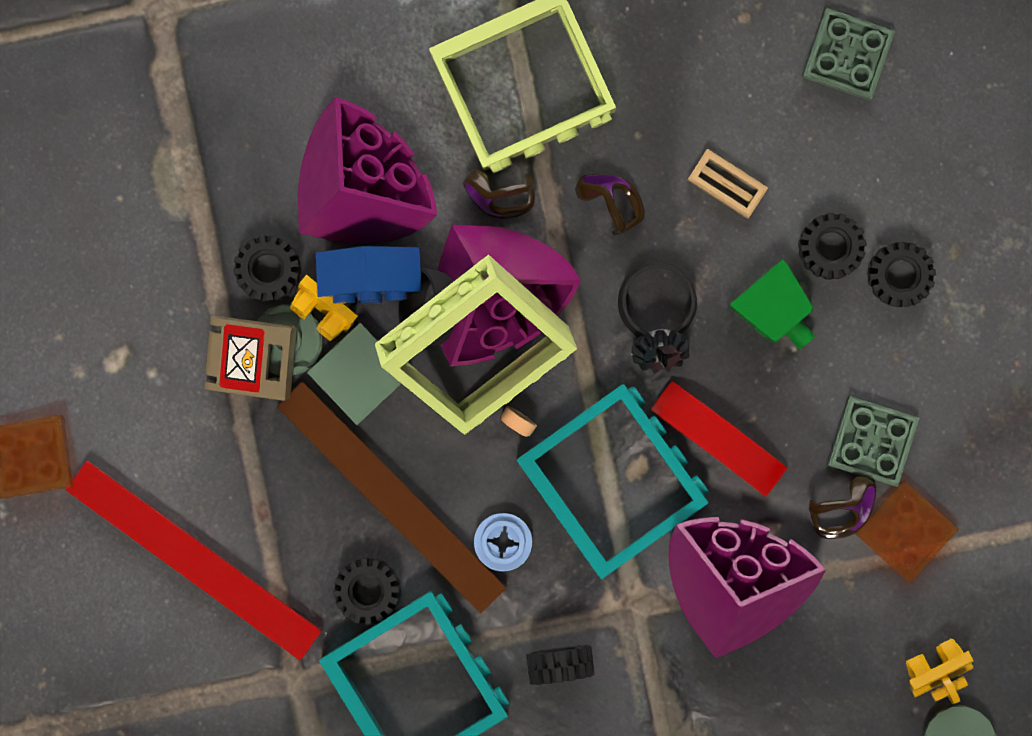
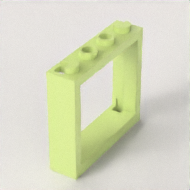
M535 0L429 48L430 55L483 171L491 169L493 173H497L513 165L511 159L521 154H524L526 158H530L545 151L544 144L554 139H557L559 143H563L578 136L577 129L590 124L592 128L599 127L611 121L610 114L616 110L613 99L567 0ZM558 12L600 105L488 155L447 62Z
M489 255L375 343L381 367L464 435L577 350L569 326ZM498 292L540 329L546 337L458 404L410 365L408 361Z

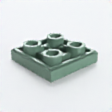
M826 8L802 78L871 101L895 31Z
M361 323L307 372L357 426L402 384L381 367L375 347L377 340Z
M849 396L827 465L898 487L919 418Z

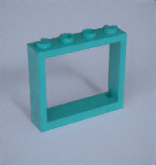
M624 384L516 460L601 580L675 528L677 524L682 523L708 504L704 496L709 491L697 475L693 478L688 475L683 468L688 462L676 445L672 448L668 447L662 438L667 432L655 416L648 419L641 409V406L646 404L634 386L627 389ZM621 399L692 501L606 561L534 460Z
M432 589L319 660L364 736L386 735L340 660L426 607L431 611L492 711L454 736H478L508 717L506 707L510 706L509 701L500 686L495 689L491 686L487 679V676L491 674L490 669L481 655L476 658L472 655L468 648L472 640L462 624L457 627L453 624L448 615L453 612V609L442 593L436 596Z

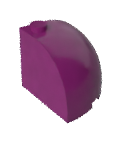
M335 97L320 115L305 149L298 183L299 233L340 243L374 244L397 240L419 231L437 216V208L427 175H421L412 160V157L415 155L414 152L395 131L390 134L374 120L377 116L338 97Z
M451 225L437 270L448 274L454 282L489 255L557 316L567 307L581 282L569 262L548 245L528 235L492 226ZM496 292L455 324L450 337L445 343L441 344V347L450 366L476 364L494 359V353L514 345L515 349H518L542 332Z
M719 517L699 518L677 524L670 539L668 554L671 581L680 607L690 625L716 659L761 638L790 617L809 598L821 581L826 569L820 562L795 541L790 540L787 543L768 533L770 530L768 527L745 520H740L739 524L719 522Z

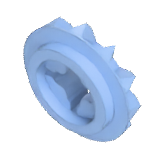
M498 513L489 516L479 525L474 537V547L478 558L484 565L496 571H510L518 568L527 560L532 548V536L528 526L522 519L512 514ZM503 526H507L508 538L514 540V542H519V546L507 547L506 552L503 553V558H499L498 545L493 544V542H487V538L499 537L501 532H503Z

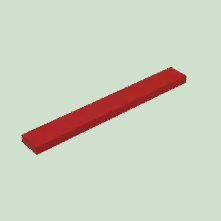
M90 461L85 462L66 488L68 493L298 660H302L323 631Z

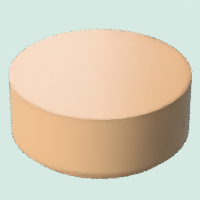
M506 406L500 415L502 422L525 437H530L537 427L531 419L510 406Z

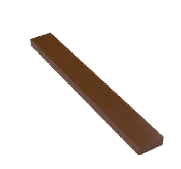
M303 381L291 392L290 399L282 401L277 406L480 614L507 588Z

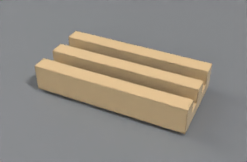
M709 149L706 150L687 180L747 219L751 216L768 189L767 186ZM708 160L757 191L755 196H752L707 167L706 163ZM702 172L750 204L746 208L699 178V174Z

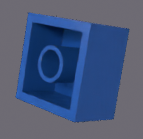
M362 246L316 253L318 297H333V304L355 303V297L360 301V304L382 303V296H385V301L407 300V293L422 292L420 249L418 247Z

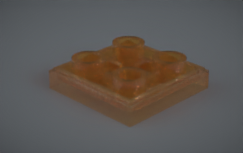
M63 415L0 425V499H10L74 487Z
M902 481L855 535L903 579L911 583L959 529L906 481Z

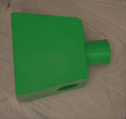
M783 259L728 305L731 311L772 344L786 335L797 349L800 350L815 337L813 332L802 321L814 308Z

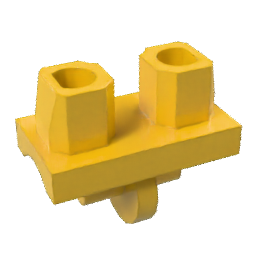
M308 275L299 283L296 291L297 294L290 306V310L304 320L314 308L322 312L325 317L316 329L329 341L333 340L343 330L348 332L358 317L348 308L351 303L333 304V297H318L317 283Z
M949 639L936 647V652L943 664L931 669L923 654L906 661V668L910 678V690L915 698L942 685V687L931 692L935 702L948 696L953 705L960 702L957 691L968 686V683L964 676L952 682L951 680L972 670V662L974 660L969 651L963 653L955 640Z

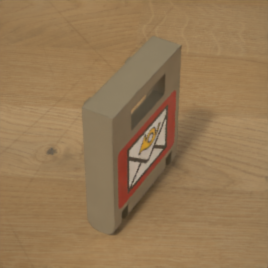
M211 316L210 325L221 326V331H209L205 375L215 376L217 381H205L204 389L282 401L290 399L297 327ZM271 344L282 346L280 378L272 377L268 379Z

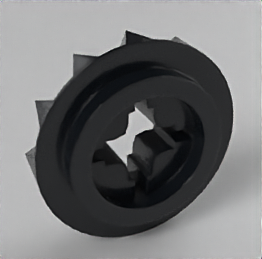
M659 329L641 335L632 345L633 363L639 364L641 371L651 369L656 374L659 370L665 369L667 372H670L671 367H682L683 360L689 358V342L683 334L674 330ZM656 348H659L664 354L659 355Z

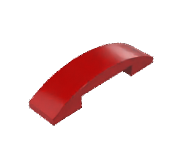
M673 381L670 382L650 409L765 497H767L788 469L744 433Z

